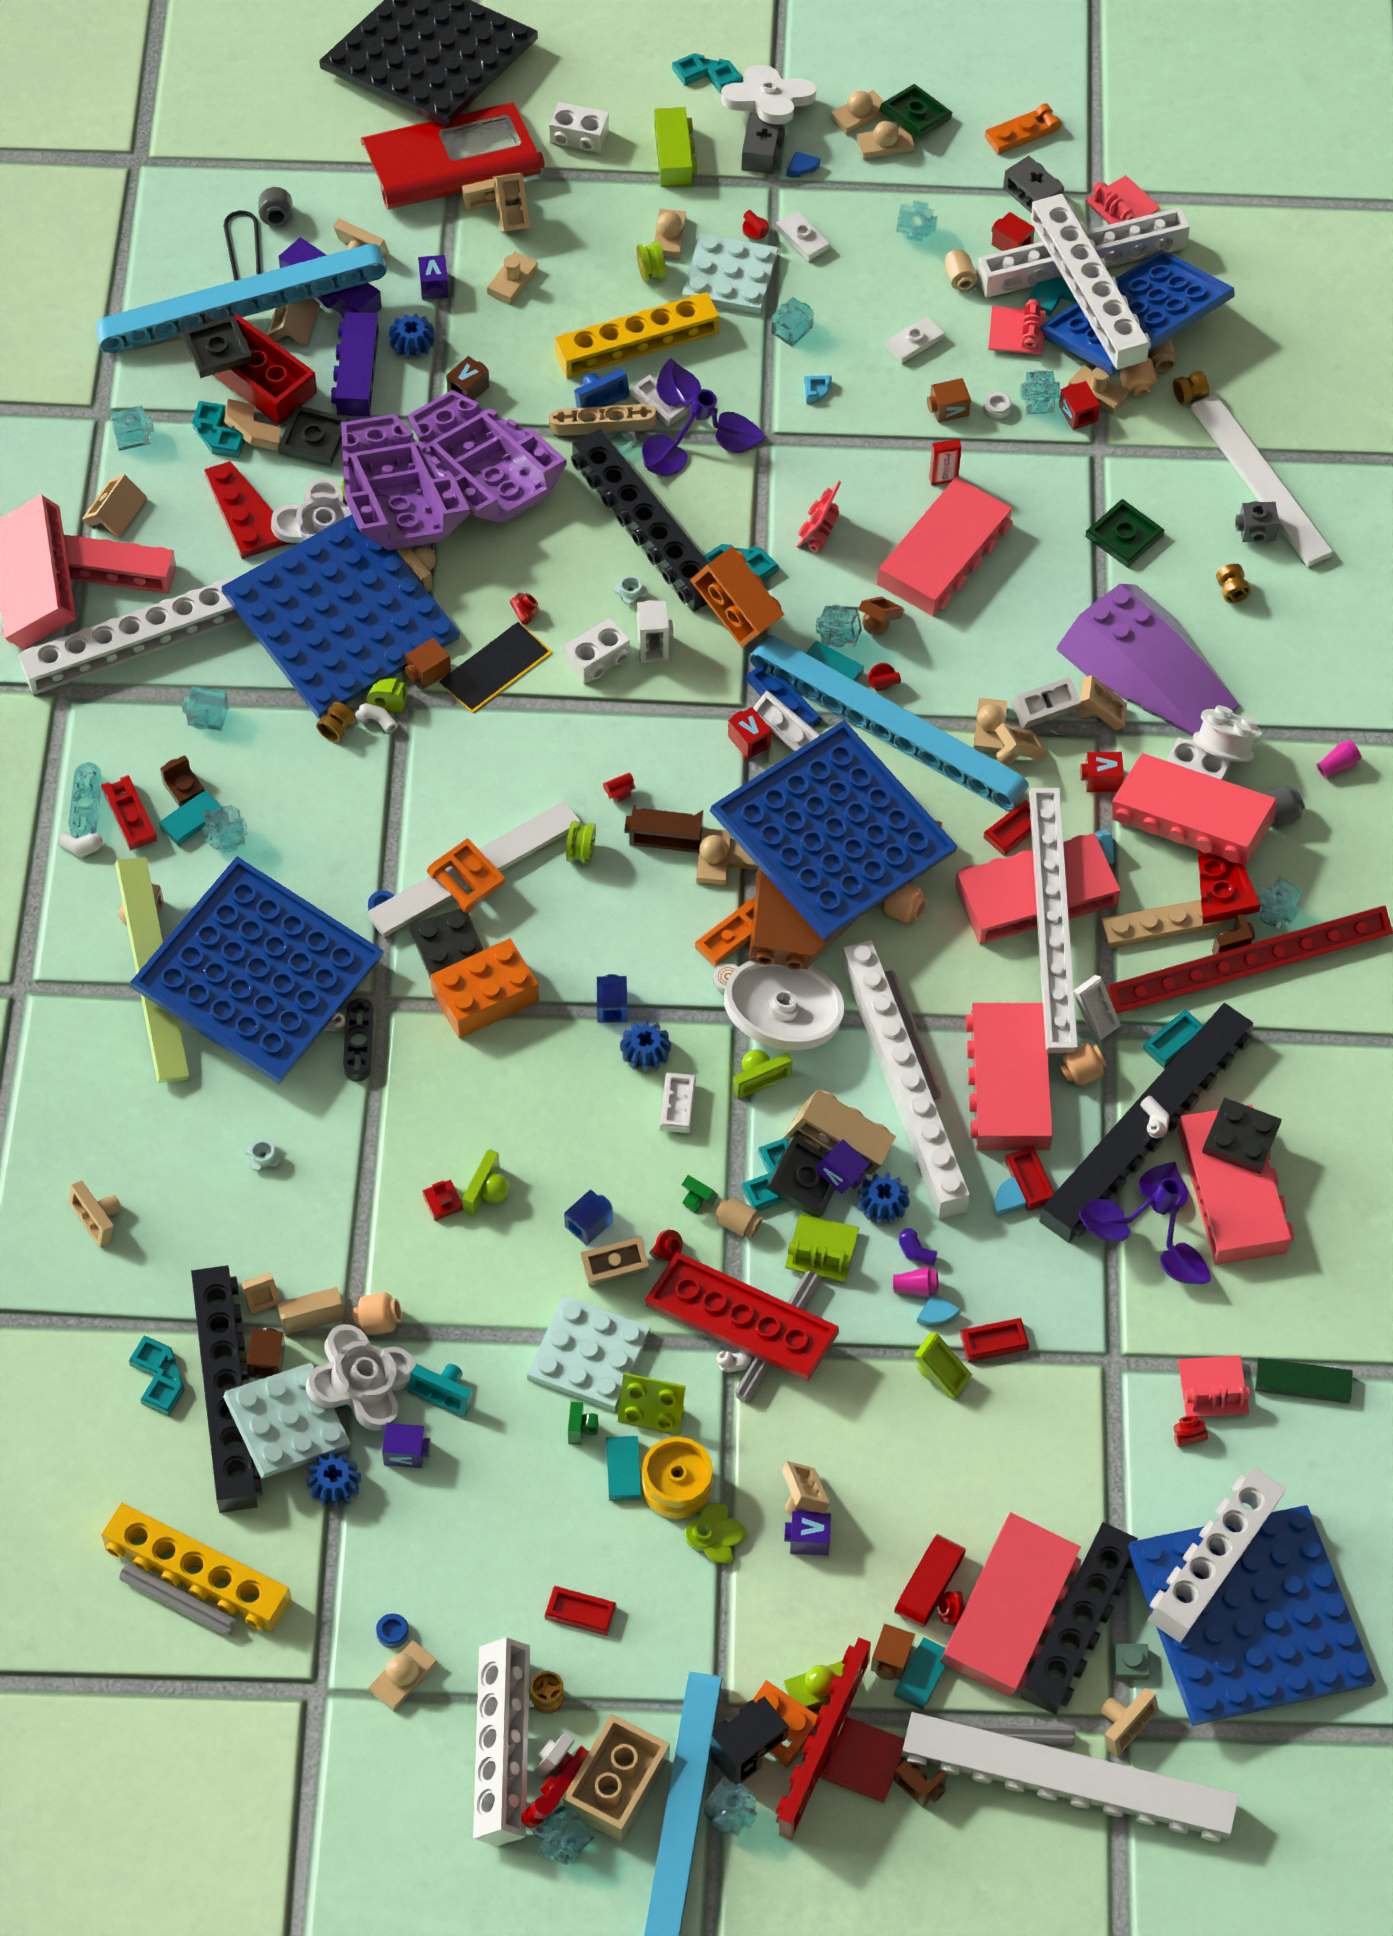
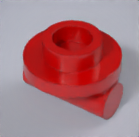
M751 210L746 211L743 216L745 219L742 225L743 234L754 240L764 238L769 232L768 222L758 217Z
M518 593L510 600V604L522 625L529 624L532 621V617L539 613L537 600L528 593Z
M879 663L870 670L868 682L875 690L883 691L894 684L901 683V676L899 672H895L890 664Z
M631 773L603 783V788L608 794L609 799L615 798L617 802L632 797L631 791L636 789Z
M667 1229L662 1231L649 1254L656 1260L661 1258L671 1261L676 1252H682L683 1240L681 1235L675 1230Z
M1196 1416L1182 1417L1179 1419V1423L1173 1427L1175 1433L1174 1440L1177 1447L1208 1440L1205 1422L1199 1420Z
M947 1591L938 1601L937 1612L943 1623L956 1626L965 1608L962 1591Z

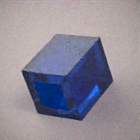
M608 974L597 977V1023L627 1022V976Z
M590 1189L564 1212L565 1227L587 1246L613 1223L612 1204L605 1196H598Z

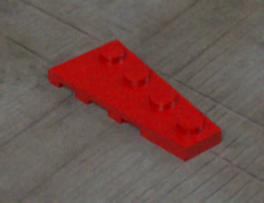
M231 461L204 469L205 477L241 559L291 544L281 541L273 534L271 530L272 509Z
M1197 849L1202 925L1235 918L1242 913L1243 915L1260 912V903L1244 865L1230 862L1224 858L1204 853Z

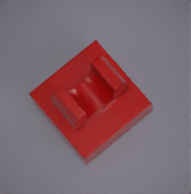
M451 1180L432 1184V1187L422 1190L423 1197L434 1221L463 1210V1204Z

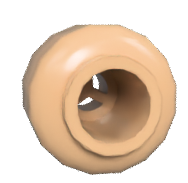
M1147 357L1146 362L1128 366L1119 371L1122 386L1129 390V393H1134L1135 396H1143L1150 393V388L1157 383L1154 364L1149 357Z
M910 883L882 901L884 913L903 923H909L913 919L918 920L926 906V898L923 897V891Z
M1088 1042L1077 1045L1076 1053H1064L1063 1061L1065 1064L1060 1066L1067 1082L1073 1080L1079 1087H1084L1104 1075L1103 1068L1107 1066L1097 1045L1091 1046Z
M387 1292L362 1296L359 1299L358 1307L353 1309L354 1323L357 1327L360 1326L363 1332L369 1336L390 1333L396 1329L397 1323H400L402 1320L400 1303L397 1298L393 1299L392 1295Z

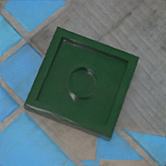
M916 84L909 86L881 103L879 109L880 112L916 139H920L951 120L953 114L951 110Z
M1121 499L1086 530L1085 537L1128 568L1164 536L1165 529L1124 499Z

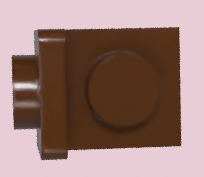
M185 755L168 761L160 768L163 784L179 807L205 790L190 769L189 760Z
M1243 913L1236 916L1233 927L1234 931L1226 930L1215 936L1212 948L1213 954L1252 943V940L1255 938L1254 929L1250 922H1246Z
M903 1761L895 1769L894 1782L922 1808L930 1800L933 1803L938 1801L947 1790L945 1787L947 1774L943 1770L928 1783L925 1773L915 1765L911 1767L906 1761Z

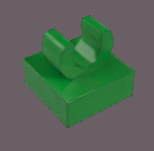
M687 1175L682 1183V1186L689 1191L682 1204L694 1213L699 1210L703 1200L713 1206L719 1196L713 1189L690 1175Z
M571 1401L568 1422V1444L581 1445L582 1433L598 1435V1414H584L583 1402Z

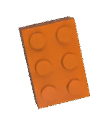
M733 546L707 564L690 579L741 648L785 615L781 610L778 600L770 596L764 588L762 579L751 571L743 554L736 551Z
M511 938L430 975L432 994L459 1039L539 1002L538 982Z

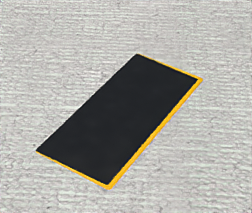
M517 622L442 678L439 684L473 713L546 658L552 651L520 622Z

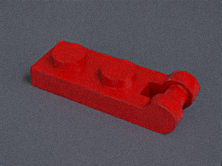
M129 775L121 777L120 781L110 784V782L102 784L103 795L111 808L129 850L131 851L157 841L154 828Z
M580 1746L572 1754L569 1752L565 1754L555 1767L559 1770L556 1776L550 1775L540 1787L539 1791L543 1795L538 1797L531 1806L522 1812L521 1821L526 1827L536 1828L543 1819L552 1813L589 1753L583 1746Z

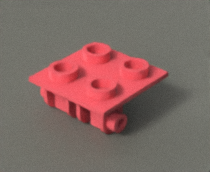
M1126 175L1109 186L1106 183L1097 182L1093 186L1094 195L1085 200L1109 224L1151 215L1160 210V207Z
M1030 299L1026 303L1025 309L992 306L988 350L1042 355L1044 333L1041 331L1040 326L1045 323L1046 311L1041 310L1038 300Z
M840 481L832 489L826 488L820 500H815L810 507L808 514L811 518L809 522L807 520L804 522L798 532L801 538L797 548L806 543L813 552L823 549L831 533L830 530L833 529L836 519L840 514L838 505L832 503L841 484Z
M1241 1355L1178 1359L1186 1416L1212 1417L1249 1414L1247 1399H1250L1249 1387H1245Z

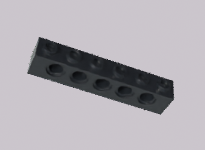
M1102 1522L1024 1684L1021 1699L1057 1715L1061 1705L1068 1706L1075 1691L1070 1685L1074 1677L1081 1679L1088 1661L1083 1659L1087 1649L1094 1651L1101 1636V1633L1096 1630L1100 1622L1105 1624L1108 1622L1114 1606L1109 1604L1113 1594L1120 1596L1127 1578L1122 1577L1126 1567L1130 1569L1134 1567L1128 1545L1131 1541L1138 1540L1137 1537ZM1104 1560L1112 1561L1116 1565V1567L1109 1569L1104 1567L1101 1562ZM1092 1587L1099 1588L1103 1595H1092L1088 1589ZM1085 1615L1091 1622L1080 1623L1076 1620L1075 1616ZM1071 1642L1077 1647V1650L1068 1651L1063 1648L1062 1643ZM1058 1670L1063 1673L1064 1678H1052L1048 1672Z

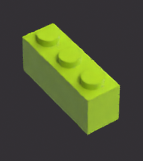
M686 107L654 109V129L661 187L692 185V174H697L696 157L691 158V154L695 153L694 137L689 138V134H693L692 118H687Z

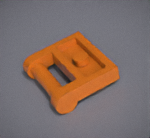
M468 838L434 861L427 869V873L431 878L437 879L459 902V908L464 913L472 911L480 901L503 886L506 879ZM451 866L473 889V892L467 894L445 869Z
M766 1680L753 1700L757 1702L765 1696L788 1724V1736L793 1741L788 1747L781 1743L770 1751L780 1758L779 1762L788 1768L806 1743L808 1736L817 1727L816 1719L818 1715Z

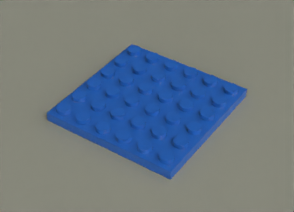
M352 514L222 586L223 595L318 719L328 714L327 710L333 702L346 704L370 690L378 681L391 678L405 670L407 665L405 654L429 639L434 638L443 648L460 637V632L395 549L388 551L361 534Z
M845 720L714 803L710 809L712 815L823 941L955 853L958 848L954 841Z
M236 856L130 981V988L279 1085L380 961L384 951Z
M1308 1505L1271 1512L1181 1643L1156 1626L1192 1726L1371 1687L1376 1682ZM1226 1525L1230 1531L1236 1532L1233 1527ZM1204 1526L1131 1541L1129 1543L1130 1556L1148 1606L1159 1590L1166 1593L1170 1585L1166 1581L1175 1567L1178 1566L1180 1569H1183L1187 1562L1182 1558L1192 1543L1199 1546L1203 1538L1199 1534ZM1210 1549L1213 1554L1220 1556L1216 1550ZM1193 1572L1197 1578L1204 1579L1201 1574ZM1177 1595L1181 1602L1188 1603L1184 1597ZM1149 1606V1609L1152 1614L1154 1609Z

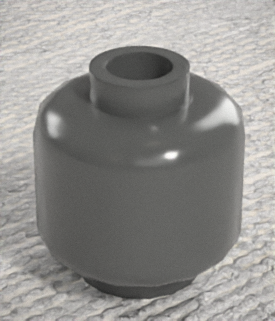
M271 187L264 190L259 196L258 201L260 219L271 227H280L287 224L293 216V200L289 192L281 187Z
M1282 785L1265 793V795L1276 798V815L1273 821L1276 827H1283L1302 817V810L1305 809V805L1296 787L1292 789L1288 785Z

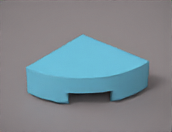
M832 375L805 376L806 404L817 402L829 393Z
M1107 830L1096 831L1095 835L1108 864L1114 863L1112 834Z
M1015 1176L1007 1179L996 1193L995 1213L997 1216L1026 1206V1200Z
M932 1294L917 1317V1323L924 1326H932L951 1322L959 1314L960 1308Z

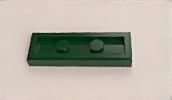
M1258 1358L1255 1391L1350 1403L1353 1370Z

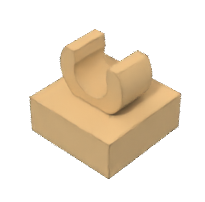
M271 1273L263 1274L241 1283L251 1314L277 1305L276 1303L280 1302Z

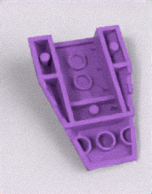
M454 390L407 415L408 421L418 440L426 446V452L431 457L435 456L441 462V467L444 471L449 470L453 474L470 508V513L475 517L503 524L548 498L567 465L566 459L535 431L529 428L524 430L519 427L517 422L511 419L506 421L498 417V413L490 408L488 410L480 408L478 402Z
M395 414L341 423L345 500L361 534L388 551L443 541L470 514V508L453 474L449 470L444 471L441 467V462L435 456L431 457L426 452V446L421 441L417 442L413 438L411 430Z
M1118 584L1083 611L1056 649L1087 677L1093 675L1106 687L1118 692L1120 698L1126 701L1131 699L1142 705L1144 711L1152 715L1157 713L1166 718L1165 722L1191 736L1201 729L1203 723L1201 719L1202 711L1215 709L1217 705H1221L1234 712L1239 707L1238 702L1179 621L1138 585Z

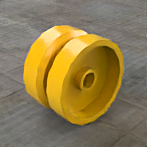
M677 1436L663 1439L650 1448L644 1457L642 1466V1490L645 1501L654 1512L664 1518L679 1520L694 1516L706 1506L712 1491L713 1467L711 1458L704 1447L692 1439Z

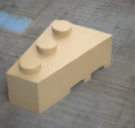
M817 1089L798 1109L783 1137H787L790 1140L795 1135L819 1150L822 1148L829 1152L844 1139L870 1163L864 1170V1173L872 1175L882 1165L896 1138L884 1125L872 1122L864 1117L858 1109L844 1105L833 1094L821 1091L820 1089Z

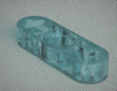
M90 762L79 765L74 772L68 825L71 836L76 839L88 834H94L97 831L102 776L100 768ZM87 774H92L89 781L90 787H86L84 781ZM83 797L93 799V803L87 807L77 804ZM81 816L86 819L87 825L84 826V830L78 829L81 826Z

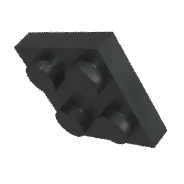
M234 315L182 331L183 340L200 378L253 362L252 354Z
M296 405L278 445V453L331 466L342 442L341 423L348 422V417Z
M461 909L410 924V932L429 978L431 974L483 951L469 914L464 913Z
M1224 1097L1203 1146L1202 1153L1260 1174L1282 1119Z
M794 1135L789 1140L766 1189L811 1216L822 1217L835 1188L814 1169L827 1154Z

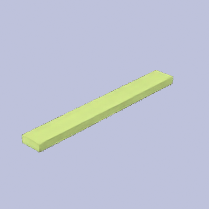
M146 857L117 859L115 864L136 973L141 970L163 944ZM141 995L157 1082L187 1080L189 1072L178 1018Z

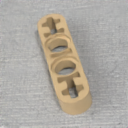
M649 404L559 409L549 415L551 432L562 436L591 434L599 429L603 433L645 431L654 428L657 423L656 409ZM616 417L623 418V419L617 420V421H616V420H610V419L616 418ZM587 419H594V420H595V421H593V422H584V420H587Z

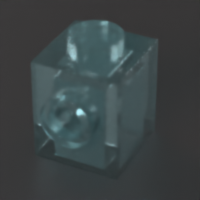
M792 297L785 304H781L775 314L772 315L771 333L793 347L813 328L814 310L806 303Z
M143 406L110 413L112 428L119 451L151 444L150 432H154L151 416H145Z
M192 686L189 697L185 696L182 712L187 716L188 725L197 729L207 728L222 731L229 708L226 691Z

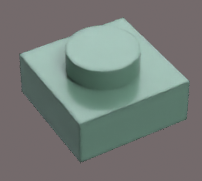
M1115 1643V1679L1148 1680V1644Z

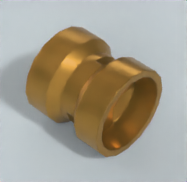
M1196 371L1187 378L1183 376L1175 378L1173 380L1174 395L1181 405L1190 403L1194 398L1202 399L1208 397L1209 384L1206 376L1202 371Z
M1239 564L1226 565L1216 573L1219 586L1223 587L1222 594L1228 603L1240 602L1251 594V588L1248 581L1244 580L1245 573Z
M333 702L327 710V716L320 718L316 728L326 739L332 742H339L345 734V728L351 727L356 720V716L343 703Z
M543 1671L533 1678L531 1682V1698L536 1710L544 1714H552L562 1707L564 1702L563 1681L556 1673Z

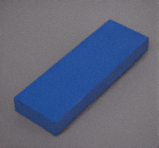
M767 662L746 674V681L761 697L766 691H769L812 728L821 723L822 718L784 677L777 674L776 679L764 673L769 666Z

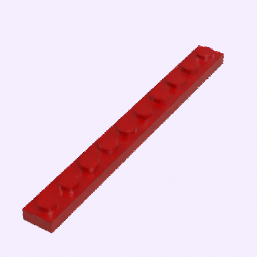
M1386 905L1108 984L1106 987L1115 1012L1118 1014L1393 934Z

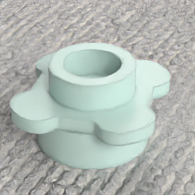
M627 575L614 585V592L620 594L625 604L631 605L637 598L647 595V588L642 586V582L637 576Z
M261 1139L247 1146L246 1154L251 1158L250 1167L252 1170L260 1171L262 1167H275L279 1164L280 1157L275 1153L276 1144L273 1140Z

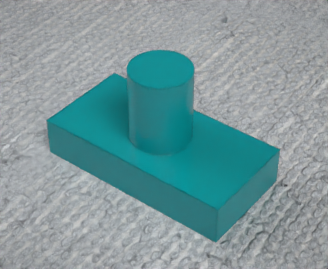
M417 1364L410 1373L408 1393L465 1418L470 1410L473 1390L458 1383L463 1373L454 1364H447L440 1375Z

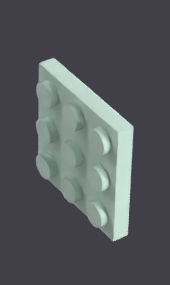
M699 233L683 288L682 299L708 292L715 307L761 315L776 262L778 247Z
M563 1295L527 1373V1380L615 1412L620 1402L623 1373L632 1374L650 1334V1326Z
M312 1362L227 1390L224 1393L223 1398L262 1479L317 1460L318 1456L322 1458L327 1457L331 1451L335 1454L349 1449L351 1443L334 1408H323L316 1405L309 1399L306 1393V1381L314 1369Z

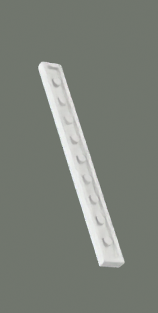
M1030 788L1029 802L1046 1053H1076L1078 1047L1060 789Z

